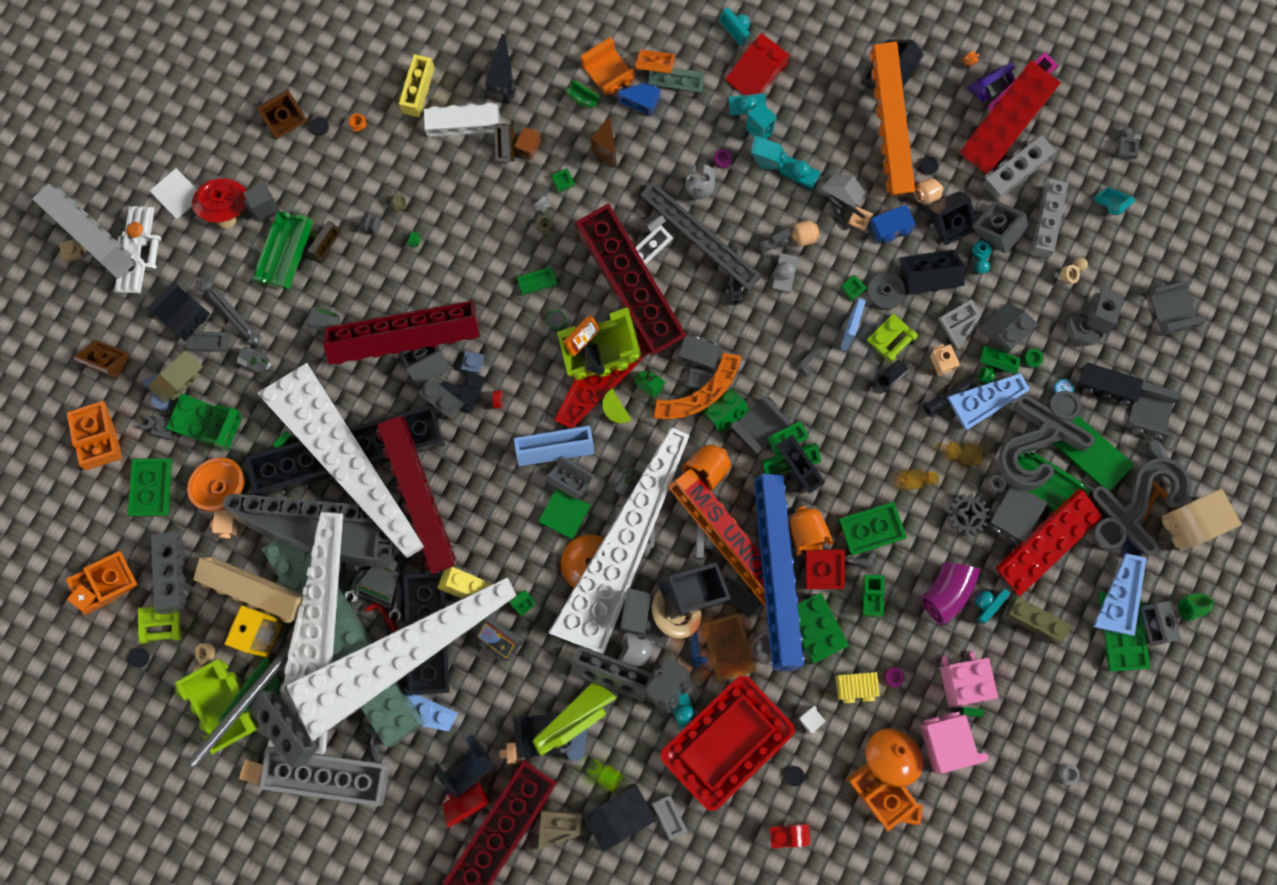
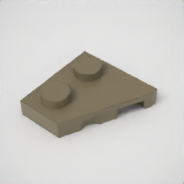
M542 810L538 851H542L554 844H560L567 839L580 836L582 813Z

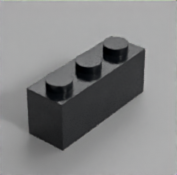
M1086 363L1081 369L1076 388L1081 389L1083 393H1094L1100 395L1102 399H1113L1119 401L1121 405L1130 406L1139 399L1143 379L1092 363Z

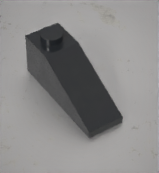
M793 435L776 445L808 494L826 483Z

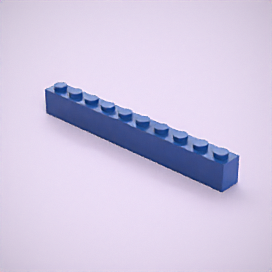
M761 474L754 480L772 670L795 671L804 666V655L801 646L802 635L799 628L800 616L797 609L798 597L795 591L796 578L793 572L794 559L791 554L792 541L789 535L788 504L785 498L786 485L783 475Z

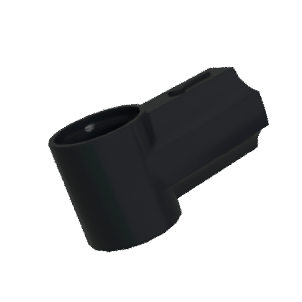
M898 359L883 372L877 374L872 382V389L878 394L885 393L892 385L909 373L907 365ZM878 380H883L886 386H881Z

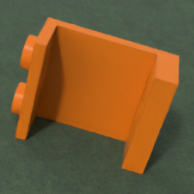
M611 37L580 56L581 65L604 97L614 95L619 88L631 84L635 79L634 68L629 69L615 50V42Z

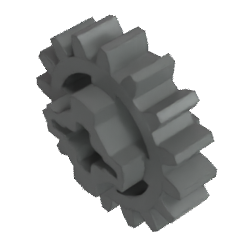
M962 494L960 499L958 497L953 499L955 503L949 504L952 510L946 512L951 515L947 521L953 522L951 529L954 527L958 528L956 533L964 531V536H967L969 532L974 536L976 535V530L979 533L983 531L981 526H988L985 520L990 519V516L986 515V512L990 509L984 508L985 501L979 502L980 496L973 499V494H969L967 498L965 494ZM965 503L964 509H957L960 504ZM967 511H969V515H972L969 519L968 515H965ZM973 521H979L976 526L971 527Z

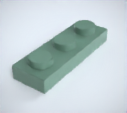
M673 68L672 73L650 70L648 84L702 92L705 72Z

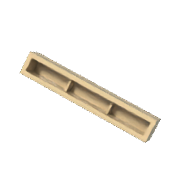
M214 557L199 558L193 579L199 582L202 587L216 589L218 594L230 595L235 601H244L251 608L265 610L264 613L272 616L277 615L281 617L282 621L289 623L297 619L299 606L302 605L304 596Z

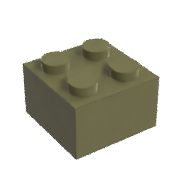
M184 351L148 387L164 403L170 398L174 401L200 376L198 372L203 366L187 351Z

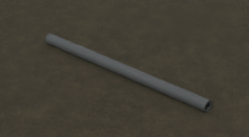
M291 641L186 762L191 768H196L288 660Z

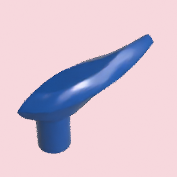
M697 631L693 634L691 642V658L696 668L700 664L705 665L708 662L707 657L700 656Z

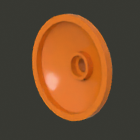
M223 457L213 458L202 463L195 469L188 481L187 493L190 501L203 511L211 512L224 509L223 501L227 495L240 494L244 486L243 471L235 461Z
M592 534L582 535L572 540L564 549L561 557V570L565 580L573 588L576 587L588 566L586 560L593 558L604 540L603 537Z
M882 729L873 734L868 740L865 750L866 760L873 774L882 782L894 787H905L911 785L920 777L923 770V756L920 748L910 736L896 729Z

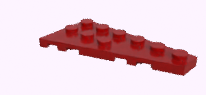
M636 336L641 355L638 360L629 364L627 369L610 371L611 374L600 377L598 374L587 376L580 380L575 379L554 422L573 429L605 397L611 388L614 389L649 354L640 337Z

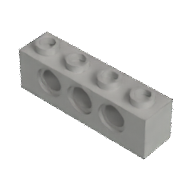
M1042 135L1037 139L1032 138L1026 144L1027 147L1025 149H1018L1012 155L1013 158L1011 160H1004L998 166V170L995 172L992 170L984 177L986 180L982 186L995 201L1001 199L1047 163L1057 152ZM1028 154H1032L1035 159L1029 157ZM1014 165H1019L1021 169H1017ZM1001 176H1005L1008 180H1003Z
M1049 179L1044 186L1030 252L1032 256L1049 259L1055 251L1068 188L1067 182Z

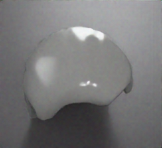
M764 631L757 635L750 647L752 657L759 663L766 665L772 664L769 631Z

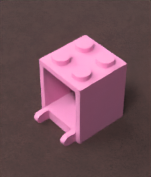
M969 651L970 661L949 665L947 656H942L943 667H940L948 707L998 698L989 658L976 660L974 651Z
M953 712L943 715L944 719L942 720L939 717L924 720L925 724L920 725L933 773L943 774L988 760L987 754L977 753L966 715Z

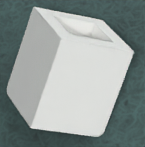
M811 706L797 718L809 734H813L816 729L826 722L815 706Z

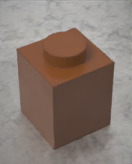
M523 127L514 145L516 153L533 160L541 143V135L534 128L528 129Z

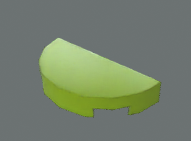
M611 388L603 399L605 415L616 423L632 421L615 391Z

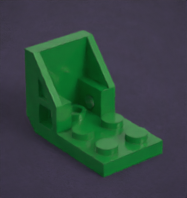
M181 393L166 429L228 452L243 416L238 410L231 407L214 406Z

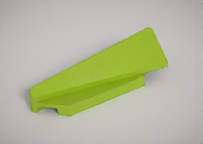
M592 683L533 740L540 756L555 746L558 748L606 716L602 707L615 700V695L601 685Z

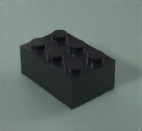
M717 562L668 576L658 582L671 620L719 606L731 599Z

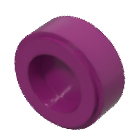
M721 149L714 154V164L716 167L726 169L731 165L732 155L728 150Z
M897 667L889 668L884 673V681L890 687H899L904 682V673Z

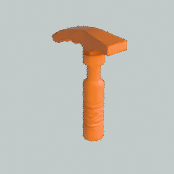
M1153 481L1151 488L1154 491H1152V493L1150 494L1151 497L1148 502V508L1144 516V521L1146 520V517L1148 516L1149 512L1151 511L1154 505L1153 502L1156 498L1159 497V494L1162 495L1164 499L1168 495V493L1162 487H1160Z

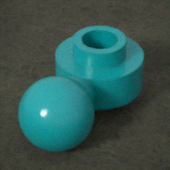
M978 241L972 248V255L978 260L975 263V270L979 274H985L990 269V264L986 259L989 258L992 247L986 241Z

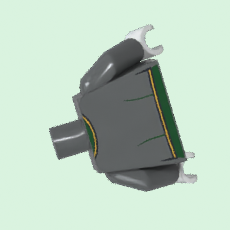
M393 561V564L387 568L367 567L357 573L350 587L351 591L345 593V598H349L352 593L353 599L351 602L357 601L360 596L389 609L394 607L389 613V617L391 619L393 612H397L399 620L402 617L400 609L403 605L404 589L403 582L400 580V574L395 572L398 563Z

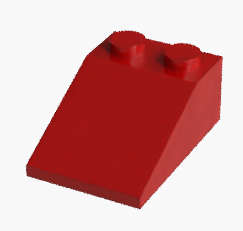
M761 32L742 55L725 81L743 95L761 94L788 65L790 54Z
M476 782L458 798L452 793L445 797L446 802L442 803L448 828L458 824L491 803L480 782Z

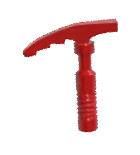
M374 603L366 608L367 612L378 609L379 614L383 615L384 621L392 633L400 630L394 623V620L390 619L384 606Z

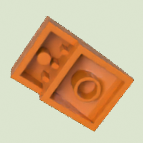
M104 401L67 412L72 445L76 448L80 467L87 471L122 459L116 431Z
M121 551L83 568V571L66 579L72 593L81 584L97 596L92 604L82 612L84 616L113 602L138 585Z
M867 762L846 778L887 831H890L919 807L906 787H894L882 782L873 774Z

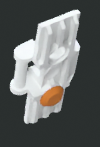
M129 206L125 231L118 237V242L123 246L122 248L132 255L130 259L134 262L133 266L135 268L132 271H127L116 280L115 292L141 293L144 270H156L157 268L155 262L161 237L150 235L154 207ZM149 242H151L148 262L145 263L140 258L141 247H147Z

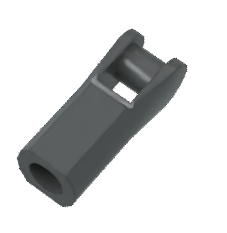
M1152 440L1145 445V450L1152 459H1170L1158 440Z

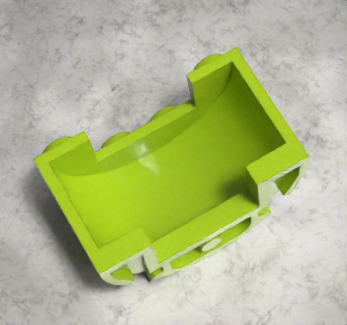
M628 308L610 313V320L597 324L600 331L590 340V342L598 345L605 371L600 377L610 375V371L627 369L628 365L638 360L641 355ZM573 326L557 332L568 376L580 380L587 376L598 375L585 369L580 351L573 356L563 343L576 327Z
M217 659L175 682L177 686L175 691L179 698L190 700L192 712L194 715H198L200 719L199 726L204 733H207L203 736L204 740L220 724L219 718L243 687L235 673L226 670L229 667L221 659ZM249 710L243 712L209 751L211 754L257 730L258 723L255 720L253 721Z

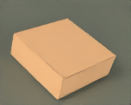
M856 206L855 208L865 218L862 219L853 212L848 224L865 231L873 214Z
M245 759L239 779L259 785L263 764Z

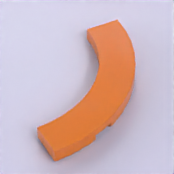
M723 353L718 369L705 386L684 398L674 400L657 399L653 418L663 420L684 418L709 407L731 385L738 371L742 356Z

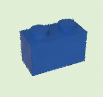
M907 204L873 217L870 222L878 244L882 242L889 243L900 235L902 237L912 233L916 225Z

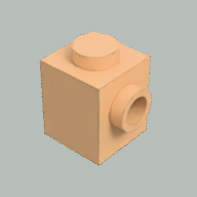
M951 344L935 347L930 355L938 376L952 372L960 366Z
M227 510L214 511L210 528L212 533L218 535V538L230 539V536H237L238 521L232 518Z

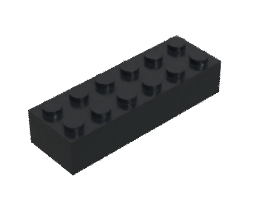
M443 573L403 575L405 627L445 608L444 591L438 589ZM447 646L407 674L408 696L450 693Z

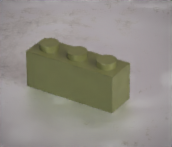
M1019 597L1011 600L1004 617L1056 644L1064 643L1072 626Z

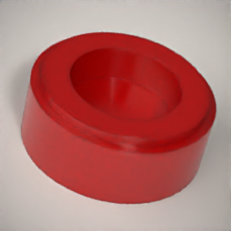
M502 390L493 391L492 402L495 409H503L504 398Z

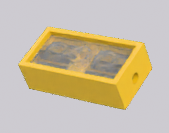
M241 605L225 645L249 654L269 657L284 621Z

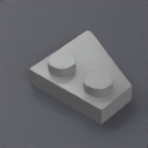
M969 300L938 318L955 350L961 348L963 341L970 334L981 314L973 300Z

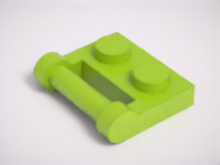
M893 313L867 339V342L886 360L892 363L896 356L911 341L918 337V334ZM903 332L906 336L891 351H888L886 348Z
M154 607L138 608V636L140 644L165 639L181 640L180 612L160 615L154 610ZM172 625V631L147 633V628Z

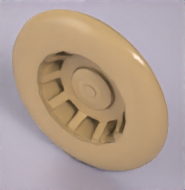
M661 590L654 596L652 615L656 625L663 633L677 639L687 638L695 633L701 622V611L671 620Z

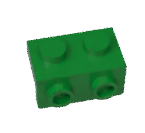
M730 388L716 402L709 405L702 412L721 434L735 421L744 417L749 412L745 400Z

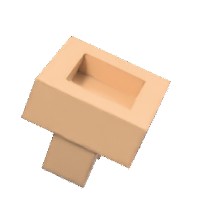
M507 743V749L499 750L500 758L507 759V764H521L523 762V758L517 759L515 743Z

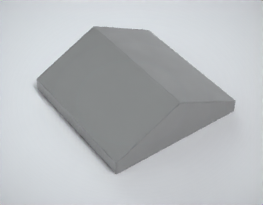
M833 174L822 188V190L852 207H855L865 194L861 185L852 175Z

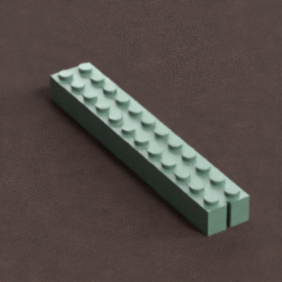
M274 540L265 546L262 551L284 586L302 594L303 588L307 583L308 567L311 566L312 555ZM339 587L337 591L333 663L374 643ZM399 681L361 706L386 748L395 746L426 724Z

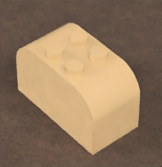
M1222 488L1161 516L1164 527L1169 530L1174 545L1180 551L1200 545L1242 525Z

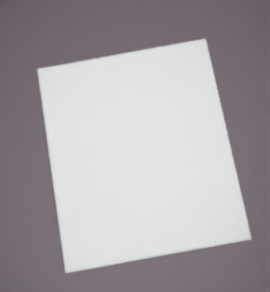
M177 168L150 190L176 219L192 207L193 195L197 191Z

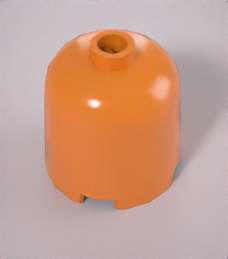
M712 444L705 445L684 464L682 473L684 474L692 468L699 475L702 482L712 491L729 472L731 461L724 448Z
M802 506L795 510L796 513L788 519L789 533L797 555H800L803 551L805 554V550H822V545L826 543L831 545L833 543L826 522L819 510Z

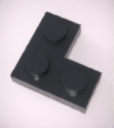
M468 371L461 388L446 381H443L442 386L465 403L461 410L472 414L487 379Z

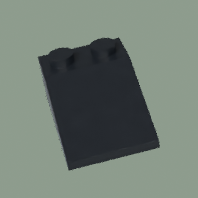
M501 33L485 85L489 99L510 104L511 99H514L516 96L517 88H515V80L513 79L505 34Z
M637 785L583 815L602 852L656 821Z

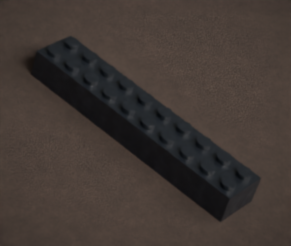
M433 405L351 427L349 430L372 466L390 461L384 455L383 448H385L383 440L380 441L377 436L376 429H379L377 424L399 416H404L417 453L446 446L435 407ZM302 442L245 457L253 494L256 496H268L333 477Z

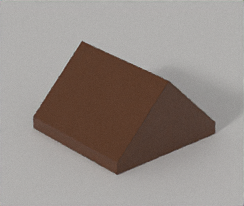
M289 89L256 107L276 140L308 121Z
M606 118L591 137L592 153L610 166L617 167L611 120Z
M95 340L76 354L73 360L84 367L118 380L130 353Z

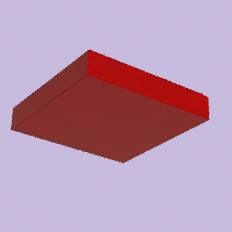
M805 550V589H845V550Z

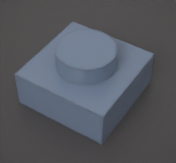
M465 351L461 370L481 374L484 355Z

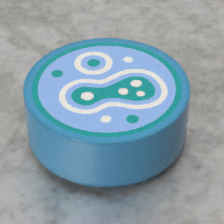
M1061 379L1055 383L1053 392L1054 394L1060 391L1073 393L1074 386L1069 380Z

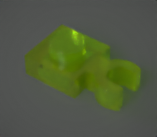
M594 759L593 762L598 765V769L593 771L588 768L587 771L593 775L598 774L597 782L611 792H614L624 775L609 764L604 769L601 762Z

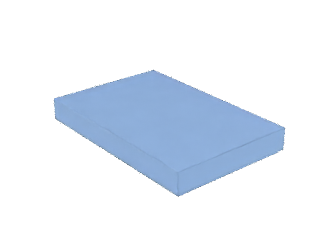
M858 299L850 315L840 347L841 350L847 351L851 345L866 300Z

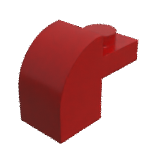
M809 823L769 827L771 849L811 845Z

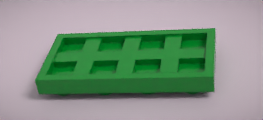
M1108 592L1098 593L1100 609ZM1141 597L1134 636L1103 630L1108 672L1150 669L1145 626L1140 609L1142 607Z

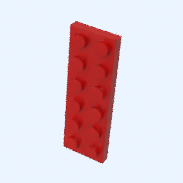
M1031 60L959 153L988 174L998 164L1061 82Z
M1078 489L995 569L1015 595L1020 597L1103 517L1082 489Z

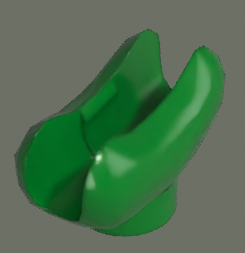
M571 80L570 88H565L566 94L576 101L580 107L592 109L600 100L596 92L578 81Z

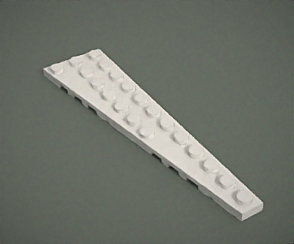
M307 363L257 393L407 558L424 548Z
M674 428L669 429L550 628L549 634L604 654L625 601L627 588L631 586L669 489L668 486L671 484L688 441V434Z
M321 512L315 544L311 554V566L308 567V579L302 593L304 594L302 605L299 606L288 654V662L285 667L284 684L281 685L280 689L281 700L308 735L309 733L287 685L332 664L343 522L342 513ZM327 731L313 741L318 747L315 754L326 753ZM269 739L268 746L275 747L272 741Z
M509 579L501 580L287 685L311 740L317 739L517 595Z

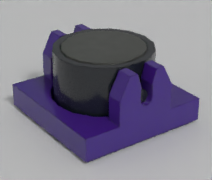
M1008 63L996 68L968 85L967 88L970 93L974 91L981 102L986 101L1004 91L1015 81L1012 73L1015 67L1013 63Z

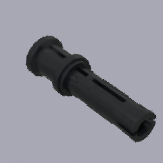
M730 247L737 254V249ZM728 274L729 282L726 284V288L729 290L728 304L739 305L744 303L745 298L742 297L743 286Z
M969 376L945 393H938L931 401L922 403L925 413L932 418L941 409L948 408L949 401L946 397L976 387L977 382H975V378Z

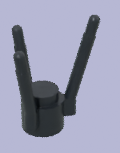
M833 195L828 200L831 204L829 208L834 212L843 230H847V227L837 209L842 210L847 206L859 217L865 218L855 207Z

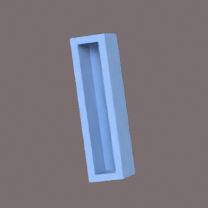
M590 426L514 438L518 466L559 460L561 456L567 459L595 454Z

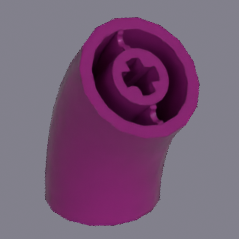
M942 562L935 582L921 595V601L925 610L938 625L945 626L962 610L975 588L980 569L963 564Z

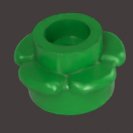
M412 231L407 245L411 246L412 249L414 246L418 247L422 237L419 236V231L417 233Z
M983 367L979 373L978 380L983 384L990 383L995 378V372H993L992 367Z

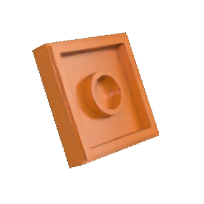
M641 49L636 59L635 68L672 73L675 55Z

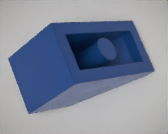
M642 83L619 91L618 102L652 116L660 100L661 90L655 85Z

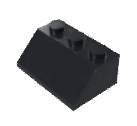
M886 40L885 43L897 42L902 86L904 88L919 65L924 53L914 40ZM872 62L860 83L874 91L876 84L872 80L871 72L874 69Z
M954 249L899 257L904 286L909 294H920L927 291L936 292L940 289H956L960 286H965V265Z

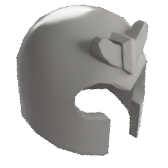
M695 164L690 166L685 182L687 193L695 199L709 197L715 188L716 175L714 170L710 166L704 165L703 174L708 176V178H695L691 176L695 174Z
M626 632L623 636V653L620 661L637 668L645 666L651 658L652 644H655V641L643 636L638 638L636 634Z

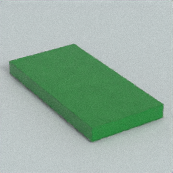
M1078 415L1073 423L1091 433L1095 440L1094 444L1085 452L1078 451L1062 440L1052 444L1096 484L1111 491L1134 464Z

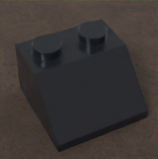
M957 191L927 207L930 221L945 246L975 231L972 228L976 219L971 198L961 191Z

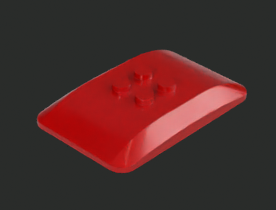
M742 675L734 679L662 749L660 756L663 763L707 810L715 811L792 738L795 729L790 720L752 679Z

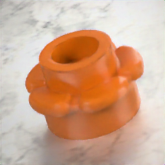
M972 51L962 59L964 66H969L970 68L979 61L977 59L979 54Z
M353 114L349 119V127L356 132L365 129L367 125L365 122L366 118L360 114Z

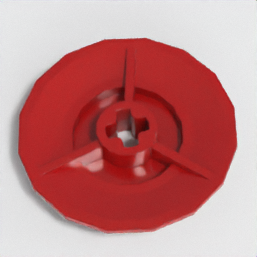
M219 178L210 180L201 185L194 193L192 199L193 211L199 218L207 222L221 223L230 221L240 215L246 208L244 200H246L244 195L246 189L239 182L232 179Z

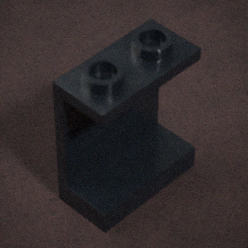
M174 281L147 308L183 341L191 337L194 331L210 315L202 305L196 302Z
M562 712L513 718L517 759L540 756L533 740ZM570 741L558 748L556 746L544 755L569 752Z
M472 734L465 739L471 751L445 772L438 763L434 764L437 770L435 775L442 783V788L448 795L452 793L456 798L461 796L495 767L483 746Z

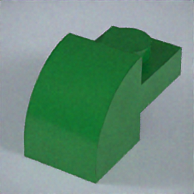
M864 575L862 582L863 617L883 618L884 575Z

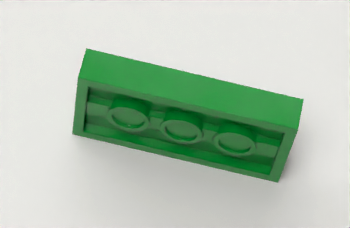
M277 211L275 222L271 225L256 266L255 276L252 279L258 284L289 290L314 221L307 216L299 214L293 216L286 212Z
M1028 452L1017 457L1019 466L1027 471H1034L1044 463L1050 464L1053 467L1054 474L1042 487L1029 491L1046 501L1047 505L1045 508L1052 512L1057 510L1078 489H1082L1087 496L1092 489L1083 485L1081 481L1036 453Z

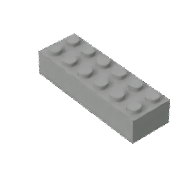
M50 184L46 185L32 199L109 272L119 279L134 265V262L130 259L132 255L122 248L123 246L116 239L112 238L104 228L99 227L100 225L92 217L86 218L88 214L81 207L75 208L77 204L70 197L64 198L66 194L58 186L53 188Z
M266 748L259 789L382 806L384 805L390 764L314 753L306 766L291 768L276 748Z

